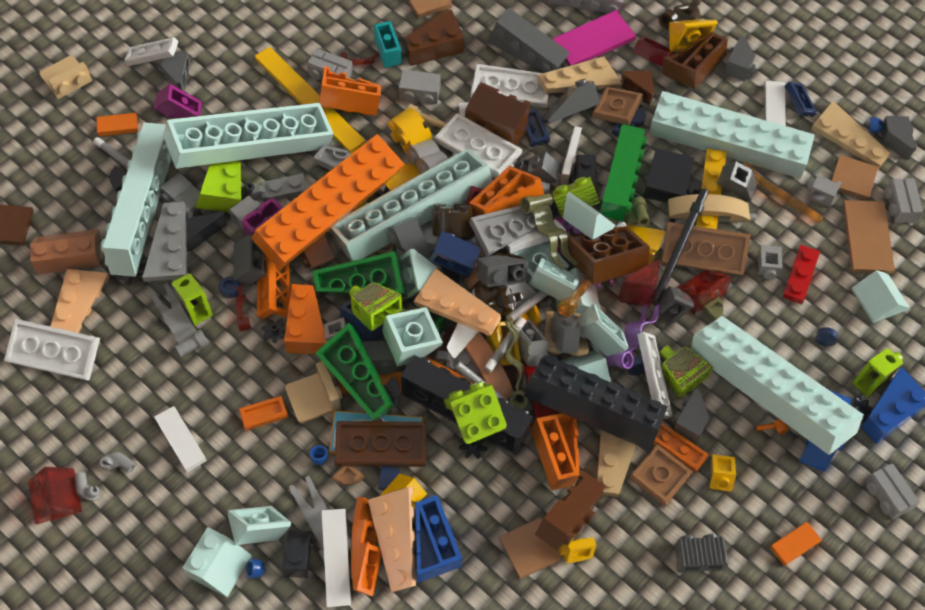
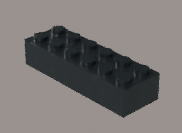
M543 354L533 372L524 397L649 451L658 434L668 407L657 400H651L636 391L625 389L617 383L604 380L596 374L585 372L575 365H569L553 356Z
M414 355L401 375L402 395L457 424L453 411L446 408L444 399L449 398V394L454 391L462 390L463 392L470 389L471 383L465 378H458L452 375L446 368H439L433 365L424 357L419 358ZM497 398L507 426L505 429L485 438L517 456L530 434L533 416L525 409L516 408L510 405L507 400Z

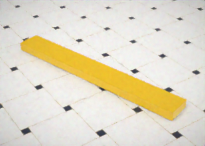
M271 47L255 55V60L300 105L319 103L320 95ZM322 106L334 133L333 138L345 150L352 154L366 143V140L333 108L327 109Z

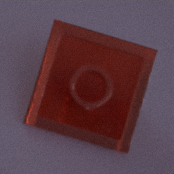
M656 260L625 277L618 300L621 303L640 307L648 305V308H650L657 286L661 262Z
M704 270L677 288L690 296L694 303L691 312L696 314L702 310L704 305L718 296L721 298L727 293L732 277Z
M45 466L28 481L36 525L83 512L80 496L76 493L75 470L73 468Z

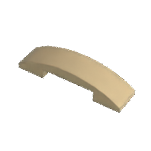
M699 194L668 199L669 218L688 219L690 207L696 201ZM707 195L701 215L729 216V221L750 222L749 205L747 202L724 195Z

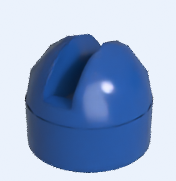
M870 118L869 133H878L884 128L882 125L883 121L880 118Z
M317 445L310 450L312 463L320 466L327 462L328 450L326 447Z
M248 560L246 566L248 578H259L264 575L266 568L262 560Z

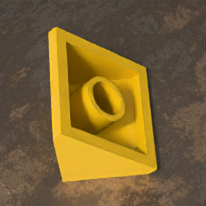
M696 19L669 22L670 51L676 52L682 47L686 49L692 45L693 41L713 32L718 24L717 20Z

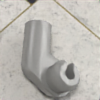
M120 452L105 455L100 459V466L104 469L122 467L130 473L136 467L134 461Z
M80 472L75 474L77 495L88 501L98 499L100 489L97 486L87 485L86 473Z

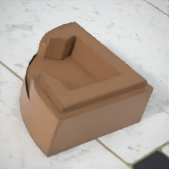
M342 466L332 477V481L345 486L354 485L364 479V475L353 466Z

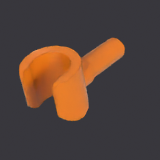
M780 419L774 423L756 425L757 431L776 428L779 435L787 433L789 425Z

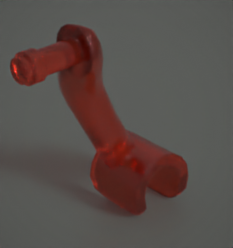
M341 52L340 57L352 61V64L368 65L375 63L378 53L375 52L372 57L365 59L348 58L345 52Z
M238 286L237 291L239 295L235 302L239 331L251 329L249 317H243L242 304L245 295L242 292V287Z

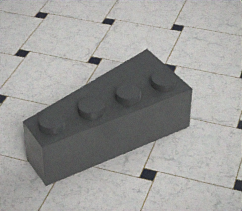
M510 8L496 22L488 39V43L544 73L559 69L570 53Z

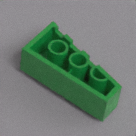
M395 251L312 271L316 292L321 295L349 296L353 286L363 289L370 283H377L400 293L401 297H408L400 257Z
M349 323L345 325L315 352L373 420L379 421L395 407L353 325Z

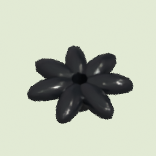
M269 319V326L261 327L266 332L263 339L271 337L273 343H276L278 337L284 339L285 334L283 332H285L286 326H281L283 320L279 319L275 323L272 319Z
M860 393L859 398L854 397L856 404L853 407L864 414L862 419L865 422L867 414H870L871 411L867 408L869 400H865L864 395Z
M484 437L470 444H462L459 446V449L467 450L465 458H469L473 453L477 459H480L479 451H488L487 447L481 445L485 442L486 438Z

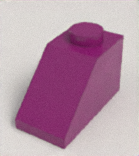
M172 84L167 85L156 93L154 110L169 118L198 117L201 114L202 101Z

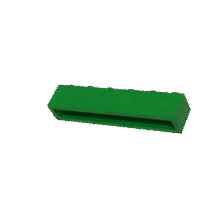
M625 124L621 126L600 214L605 218L623 222L625 214H630L632 202H629V200L633 201L635 189L632 187L636 188L638 176L635 174L639 175L640 162H642L644 150L641 149L645 148L647 138L643 137L645 129Z

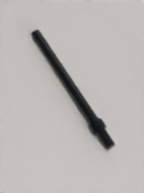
M706 189L700 190L696 201L690 207V215L652 297L657 302H660L698 215L702 214L703 204L709 193Z

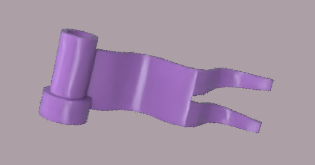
M644 305L640 320L626 324L624 333L629 348L626 351L610 356L603 354L606 358L607 366H617L621 369H630L633 366L634 356L631 352L640 347L637 334L642 333L644 324L657 321L661 305H656L653 316L649 321L645 322L648 305Z

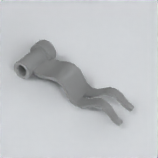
M168 282L164 286L172 309L165 306L153 291L149 292L178 342L175 347L181 357L199 347L203 348L209 345L202 330L196 331Z
M307 476L305 479L315 508H312L303 499L293 484L289 488L322 548L318 552L324 561L322 510L328 509L310 476ZM347 535L349 553L351 552V540Z

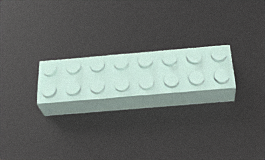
M664 91L661 93L649 131V135L706 151L708 148L727 151L726 157L800 179L807 166L815 134Z
M314 103L171 119L166 122L163 137L177 169L320 150L323 145L329 146L334 133L321 104Z
M143 123L141 131H138L137 144L133 146V156L128 161V171L122 179L123 187L121 191H118L117 205L112 209L111 223L107 224V235L101 242V251L105 255V265L108 266L112 275L136 277L160 199V186L165 183L172 160L163 137L166 124Z
M469 148L463 150L348 214L330 229L335 243L351 261L364 259L391 243L388 238V233H390L388 227L409 217H416L419 226L432 220L433 204L442 203L446 204V206H453V203L467 200L471 186L482 189L486 188L493 181L489 165Z
M721 316L694 334L691 350L712 365L713 371L828 455L858 432L864 414L725 317Z

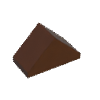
M624 71L620 80L622 82L621 87L627 91L642 93V102L650 106L654 96L652 71Z

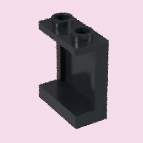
M656 148L643 197L668 203V199L685 196L695 158Z

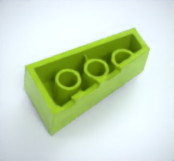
M241 160L209 164L195 206L198 209L230 213V209L241 201Z

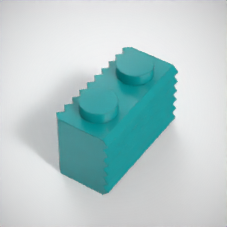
M392 22L375 24L373 26L374 41L383 66L387 68L400 65L402 63L401 47Z

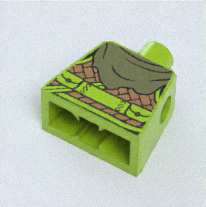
M186 274L179 279H173L171 285L176 297L194 326L213 316L204 290L191 274ZM193 299L197 300V304L195 306H193V304L190 302Z
M370 283L363 289L353 286L349 292L353 314L371 331L384 324L386 316L402 312L401 294L380 284Z
M667 345L659 352V355L665 360L662 364L664 379L678 399H681L706 380L712 372L713 366L688 347H683L678 352H675Z
M886 348L868 361L852 384L869 398L888 382L903 365L902 355L897 351L892 352ZM873 372H878L880 374L875 379H873L872 377Z

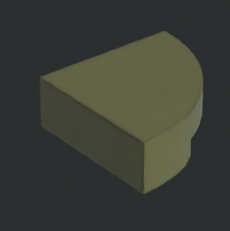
M719 296L702 308V311L712 322L723 315V302Z

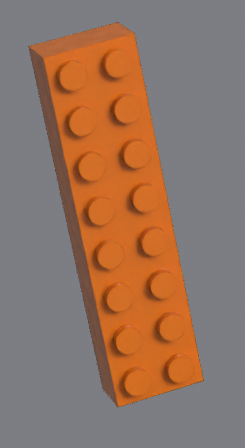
M376 134L257 228L251 239L274 265L281 270L395 177L405 164L383 139Z

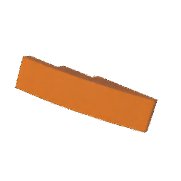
M357 497L351 537L353 589L368 596H373L382 554L380 548L377 547L378 538L368 502L369 499Z

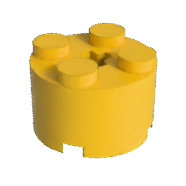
M409 107L387 123L392 131L390 134L391 138L395 143L400 142L403 145L402 148L406 154L409 152V145L432 139L430 129L428 127L425 129L422 124L424 122L423 118L416 110Z

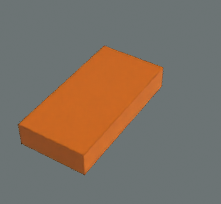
M137 113L97 117V134L99 137L138 132Z
M282 396L239 408L245 431L288 418Z
M806 522L772 544L770 549L785 567L818 545L822 539L810 524Z

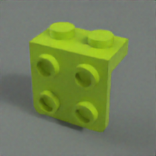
M478 381L471 384L470 389L463 392L462 390L454 391L449 394V398L444 399L446 408L453 411L462 438L467 444L501 431L507 426L491 384Z

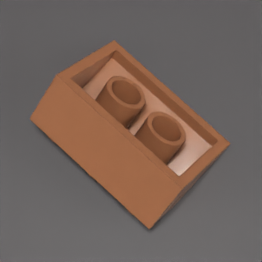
M99 229L35 237L30 243V262L37 275L66 271L67 269L75 270L101 266Z

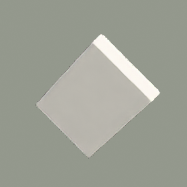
M476 64L470 98H472L477 86L480 83H484L499 89L505 96L512 94L520 102L527 100L531 102L530 106L546 108L549 93L546 94L537 81L538 75L543 73Z
M458 113L434 137V142L456 154L469 148L489 165L490 172L495 177L499 176L508 166H511L522 154L521 148Z
M15 319L4 361L83 380H90L100 338Z

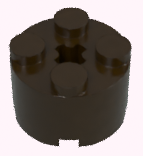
M465 202L453 203V206H446V204L442 203L433 204V236L439 237L441 231L452 233L457 238L468 237L470 234L474 235V231L469 223L471 217H474V209H472L471 205H466Z

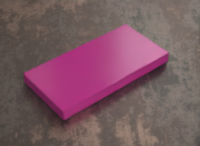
M617 10L559 35L552 40L570 52L565 61L568 66L592 60L635 40L636 35Z

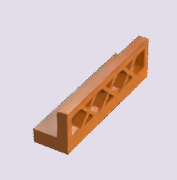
M264 253L265 277L257 280V317L265 319L271 314H276L287 318L290 301V262L282 268L283 273L281 274ZM276 280L283 286V292L276 286ZM277 298L283 304V309L276 307Z

